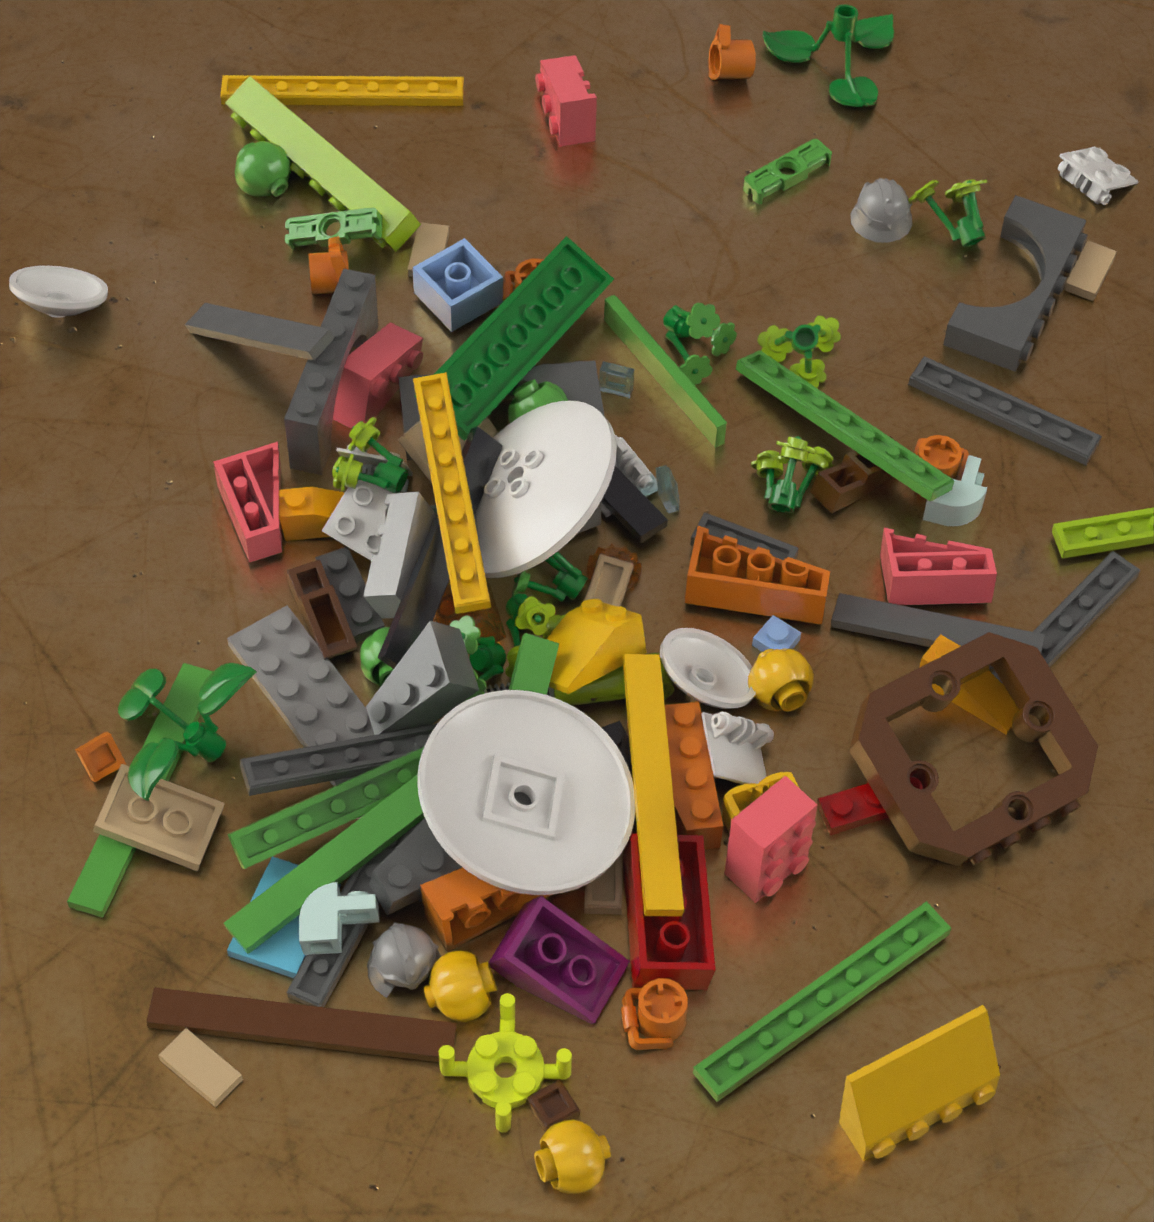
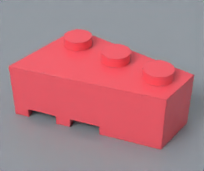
M576 55L540 60V73L535 76L538 92L543 91L544 94L542 95L544 112L550 113L549 128L551 135L557 136L560 147L593 142L596 136L597 97L595 93L588 94L586 89H591L588 80L583 81L584 71Z
M390 322L350 353L341 375L333 420L352 429L360 421L366 424L370 418H376L399 389V377L410 376L421 364L423 359V352H421L423 338Z
M278 442L213 461L217 487L249 563L282 553V526L279 519L281 461Z
M884 528L880 560L888 603L896 605L992 603L997 577L992 549L949 540L947 545L926 541L927 536L916 534L914 539L894 535V529Z

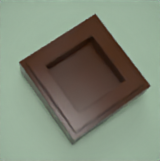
M561 1079L527 1097L528 1106L545 1132L553 1124L565 1120H573L580 1116V1109Z

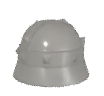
M879 178L874 183L866 182L851 212V224L862 237L874 242L889 243L900 240L909 233L912 227V214L910 211L912 203L909 204V198L905 190L895 180L889 181L888 179Z
M394 922L393 926L389 927L388 930L383 932L373 942L374 947L367 963L368 978L375 990L386 998L395 985L408 987L410 990L416 989L427 977L430 978L434 963L441 957L438 951L439 947L433 943L427 933L422 931V928Z

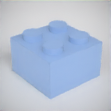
M465 238L413 267L414 293L451 332L503 302V277Z

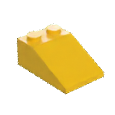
M600 599L585 600L581 603V606L569 611L547 637V640L559 643L549 687L570 694L623 666L624 654H646L641 614L626 610L625 607L604 603Z

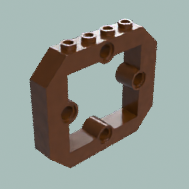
M988 632L871 692L860 705L849 751L908 850L959 867L968 861L973 866L984 861L992 855L990 849L999 844L1002 849L1010 847L1022 839L1019 833L1029 828L1032 833L1041 830L1051 823L1049 817L1058 812L1064 817L1080 808L1081 805L1078 801L1089 792L1098 744L1038 648ZM994 668L1019 709L1012 719L1014 734L1024 742L1033 743L1039 741L1059 775L1026 793L1020 791L1009 793L991 812L953 831L931 795L939 783L937 770L926 761L916 760L911 762L888 722L919 706L930 712L942 711L958 695L961 684ZM932 684L940 686L944 691V695L937 694L933 690ZM1029 715L1035 716L1039 720L1040 726L1033 724L1029 719ZM910 777L919 779L922 789L915 788L910 782ZM1008 807L1018 812L1020 820H1015L1009 815Z

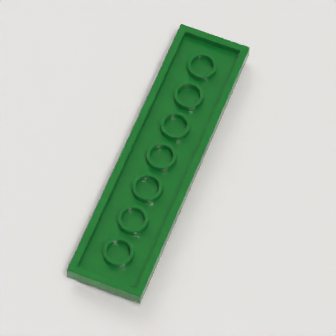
M566 236L434 373H447L458 436L465 441L470 430L478 427L614 280L609 273L569 237Z

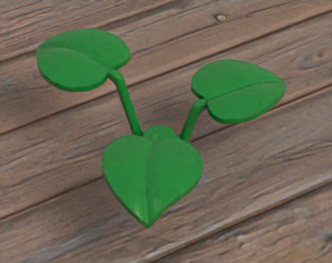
M842 4L835 8L833 21H827L826 28L816 43L811 35L797 30L763 31V40L767 49L775 57L786 62L798 63L808 61L811 58V52L818 51L831 31L837 41L845 42L846 79H836L831 82L829 86L830 96L836 102L847 106H872L878 99L876 84L867 77H851V39L853 42H859L863 47L871 49L889 46L894 38L893 14L857 20L858 10L854 6Z
M226 663L219 666L210 674L199 691V697L202 701L199 702L197 708L205 722L199 723L194 721L189 725L155 698L166 685V677L160 670L155 668L148 669L135 679L131 689L125 693L119 703V716L126 721L134 720L141 716L151 703L185 730L183 738L186 743L164 737L158 744L155 742L148 743L138 752L128 770L129 784L137 795L149 801L155 785L175 760L178 749L189 752L194 757L199 755L206 762H213L221 756L226 748V740L216 732L218 726L212 722L209 715L222 708L257 671L252 667L237 663Z

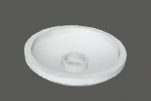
M26 267L15 271L9 279V288L20 301L37 311L55 318L77 315L94 309L103 303L108 295V287L103 280L85 271L68 267Z
M679 628L669 632L662 641L660 658L667 675L680 690L691 698L711 707L731 709L747 705L756 693L752 687H748V676L752 665L739 650L724 639L700 629Z

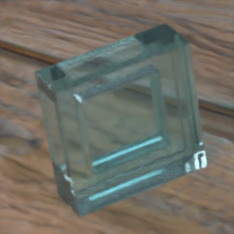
M602 362L599 372L600 391L630 398L634 386V369Z
M667 465L655 468L658 495L668 513L679 511L678 484L670 468Z

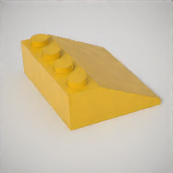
M984 1005L971 1010L846 1076L839 1123L863 1161L872 1156L878 1159L888 1155L895 1149V1144L906 1138L910 1141L918 1139L929 1130L930 1125L940 1120L943 1123L949 1122L962 1113V1108L973 1102L976 1105L983 1104L996 1094L1000 1071L988 1012Z

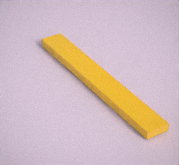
M222 75L220 96L221 105H226L225 102L251 76L284 105L463 106L464 77Z
M447 373L413 378L455 612L460 614L491 608Z
M624 654L623 671L644 916H682L684 904L660 654Z

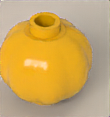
M787 648L767 649L761 652L748 676V687H752L756 693L754 699H756L760 706L770 711L783 710L788 712L798 709L805 703L814 683V673L806 658L800 652ZM773 695L779 703L780 707L772 699Z
M459 950L441 956L434 963L430 974V985L423 987L430 1009L437 1007L447 1018L457 1022L472 1021L483 1015L491 1004L490 993L497 991L495 979L488 961L480 964L475 954Z
M565 1120L553 1124L540 1139V1150L535 1151L534 1154L536 1168L543 1182L550 1181L554 1189L565 1194H579L595 1187L604 1174L605 1159L611 1157L610 1146L604 1135L598 1136L588 1124L578 1120Z

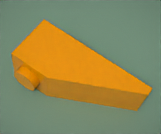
M318 487L279 490V519L285 541L330 537L322 532V529L345 492Z
M940 634L921 658L920 667L961 646ZM989 670L961 684L958 695L952 701L1006 735L1012 728L1014 715L1019 711L1005 686ZM932 684V688L936 693L944 695V691L940 686Z

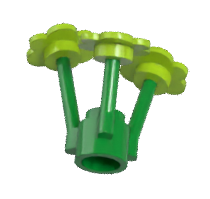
M931 180L908 199L909 204L917 201L920 203L927 201L950 232L953 242L960 240L963 247H969L986 238L979 214L976 192L981 191L980 185L988 183L987 180H966L963 183L954 184L951 189L945 192L946 198H952V201L963 202L967 216L956 222L957 228L953 226L932 197L936 193L934 187L939 184L938 180Z
M819 315L815 318L814 322L800 325L793 332L786 328L779 330L777 326L772 325L767 329V332L759 334L757 341L763 347L761 351L778 363L782 362L786 358V354L791 353L793 349L797 353L803 354L804 357L800 359V363L793 364L790 367V371L818 389L819 383H823L826 380V373L823 372L825 365L820 359L812 360V352L817 347L822 352H830L834 347V343L841 340V334L838 332L840 325L835 318L826 319L824 316Z

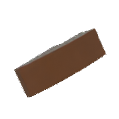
M853 450L845 454L841 464L818 472L810 493L831 513H834L863 498L893 476Z
M320 559L287 570V582L324 660L356 650L358 646L333 585H330Z

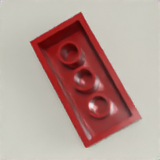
M631 834L623 853L632 988H642L648 982L658 978L673 980L680 984L684 990H707L716 967L703 835H677L684 904L682 916H644L638 835Z

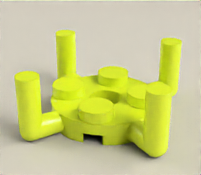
M506 993L500 997L499 1032L479 1037L467 1061H455L453 1047L449 1045L442 1046L439 1049L440 1072L444 1076L467 1077L468 1084L473 1093L475 1092L482 1099V1102L495 1108L496 1128L504 1133L511 1128L512 1109L527 1103V1097L540 1090L544 1079L565 1080L570 1077L572 1053L569 1049L562 1048L556 1054V1064L544 1063L543 1056L535 1040L530 1036L515 1033V997L512 994ZM501 1063H510L516 1068L515 1074L508 1078L498 1076L494 1070Z

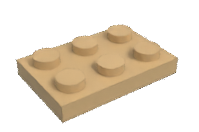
M121 764L94 825L93 832L198 871L225 803L163 779L158 781L150 795L149 801H146L137 795L129 784V766Z

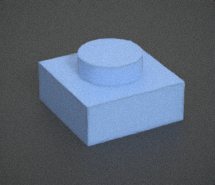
M772 615L753 637L752 646L762 652L767 649H793L801 639V632Z

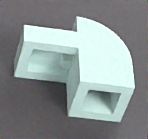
M968 455L961 481L953 479L954 485L951 491L931 502L927 500L923 520L945 526H961L972 522L978 517L982 511L987 487L982 486L985 473L978 472L981 458Z
M337 882L323 885L314 890L303 903L299 916V942L303 954L342 953V925L379 922V906L376 895L365 891H353L348 893L347 896H341Z

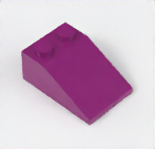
M539 896L523 904L488 963L493 970L515 986L590 1024H594L630 960L548 900Z

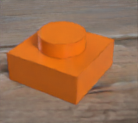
M107 731L75 749L93 782H97L118 770L121 764L126 765L113 737Z

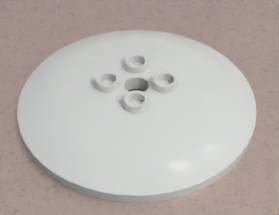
M559 401L546 404L517 418L493 437L502 445V449L490 479L485 485L484 494L474 516L486 578H501L518 574L545 561L565 546L580 531L600 504L612 478L617 446L614 430L610 422L595 407L579 401Z
M522 690L494 691L475 696L453 708L439 721L430 734L421 754L418 768V793L422 811L430 830L443 849L459 865L493 886L530 895H553L578 889L600 877L612 866L622 853L631 835L635 820L634 785L623 755L614 741L594 720L572 705L557 698ZM523 792L527 794L531 799V804H520L515 799L514 793Z

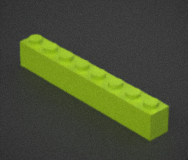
M251 76L225 102L233 111L230 117L241 128L244 129L248 125L252 129L249 133L258 142L266 141L281 146L285 150L287 157L291 160V170L301 179L305 175L310 178L311 181L308 184L319 195L323 196L326 192L331 196L328 201L339 212L371 207L376 208L383 217L382 237L379 240L375 237L371 239L381 248H384L387 244L392 250L397 252L421 226L420 222L406 207Z

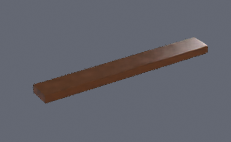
M154 987L146 1020L148 1028L180 1032L187 1028L190 1032L197 1034L439 1062V1049L442 1046L449 1045L454 1049L457 1033V1023L157 987Z

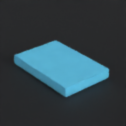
M272 856L251 901L298 865ZM300 915L249 954L232 938L227 949L228 956L295 978L307 956L303 954L299 942Z

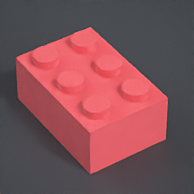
M784 776L731 820L724 874L754 903L758 902L765 895L770 897L775 894L788 875L791 873L794 875L798 874L808 864L809 848L813 842L811 840L812 832L816 825L817 804L788 777Z

